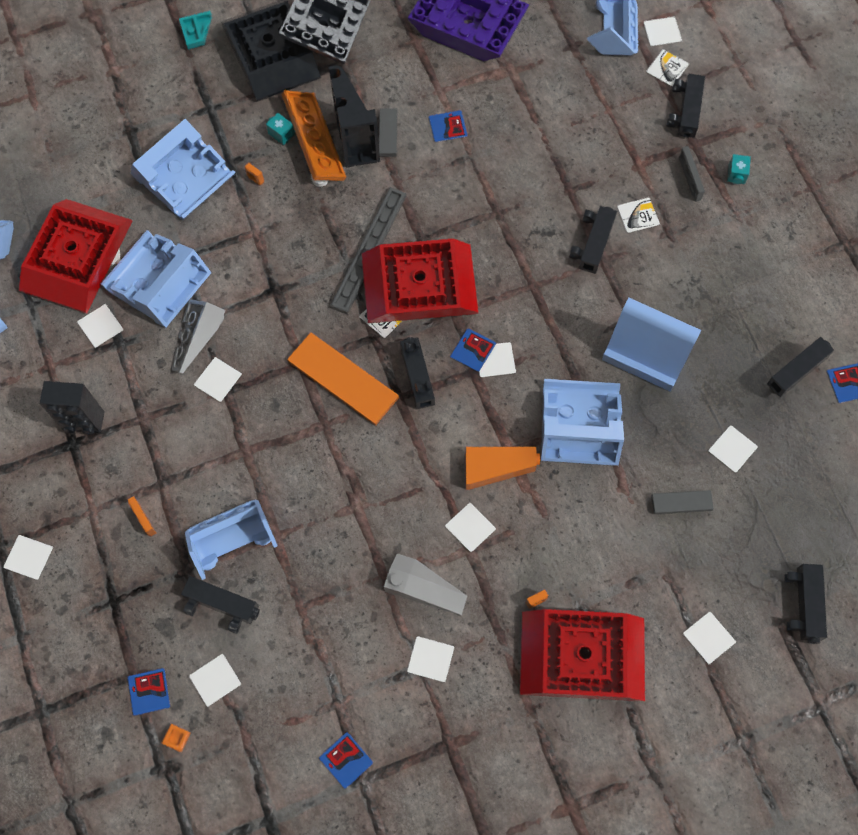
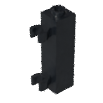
M688 73L686 82H683L681 79L674 80L672 92H684L680 116L670 113L667 126H678V136L685 138H695L705 76Z
M600 206L598 213L595 214L593 211L585 209L582 221L593 223L585 250L572 246L569 256L571 259L581 260L579 269L594 274L597 273L616 218V210Z
M405 338L403 341H400V348L416 409L434 406L435 397L419 338Z
M819 337L773 375L767 385L779 397H782L829 358L834 349L828 341Z
M802 564L797 568V572L790 571L784 574L786 583L798 582L799 620H789V622H786L787 630L800 631V640H807L809 644H820V641L827 638L823 565Z
M189 576L181 593L185 599L189 600L183 610L185 614L194 616L197 605L200 604L231 616L233 619L228 626V630L235 634H238L242 621L251 624L253 620L257 619L260 612L257 602L192 576Z

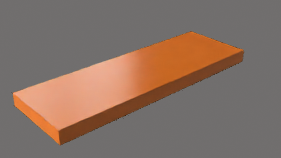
M284 90L282 97L313 180L344 181L346 174L315 94Z
M311 332L287 359L288 363L375 426L399 399L398 394Z

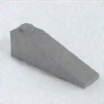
M189 301L182 323H185L184 331L179 334L181 345L176 349L172 371L184 373L217 331L220 324H222L225 310L208 302Z
M400 554L396 555L384 585V590L387 593L460 616L467 599V595L418 560Z

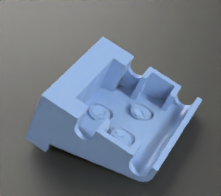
M186 119L135 161L131 168V175L182 220L235 174L234 170L230 171L226 167L223 158L210 145L207 146L202 141L201 135Z
M146 230L101 285L112 295L166 328L208 278L211 271L194 249L179 243L175 245L170 239L158 234L153 236Z
M628 297L602 360L671 392L701 330Z
M544 379L541 461L618 466L624 442L623 421H621L622 402L621 394H619L620 383Z

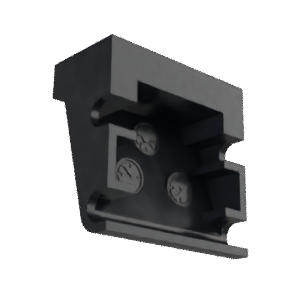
M329 66L334 110L338 113L336 114L340 140H342L341 144L346 168L380 162L378 124L375 109H366L342 67Z

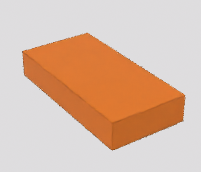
M134 496L128 499L130 507L148 536L152 537L157 534L138 500Z

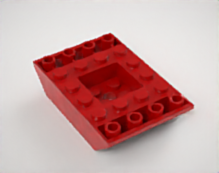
M68 199L54 204L21 265L19 291L87 314L133 221ZM70 245H76L74 250H67Z
M452 238L380 244L362 253L368 323L479 313L470 244ZM423 274L425 279L418 281L415 279V275Z
M553 609L522 612L520 695L645 702L644 618L628 613ZM587 648L591 653L590 658H581L579 650Z

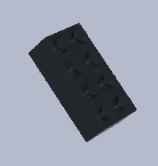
M44 381L39 404L64 432L75 433V431H79L88 435L101 433L105 411L84 384Z

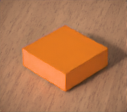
M248 163L245 166L247 177L261 186L264 183L262 172Z
M543 590L527 598L525 603L531 609L545 602L548 594Z
M171 724L162 744L182 753L191 732Z

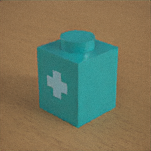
M279 113L271 117L266 124L268 134L282 145H285L295 135L293 124Z
M732 155L728 167L727 182H733L734 184L746 183L750 172L751 156Z

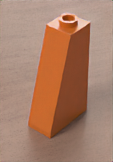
M466 447V490L535 472L537 465H540V453H536V447Z

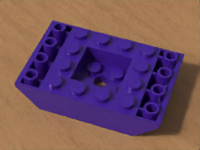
M418 0L408 16V20L423 37L481 61H488L501 56L526 13L529 4L519 0ZM471 20L472 23L466 24L464 21Z

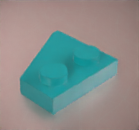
M211 10L179 18L187 48L191 49L205 45L212 20Z

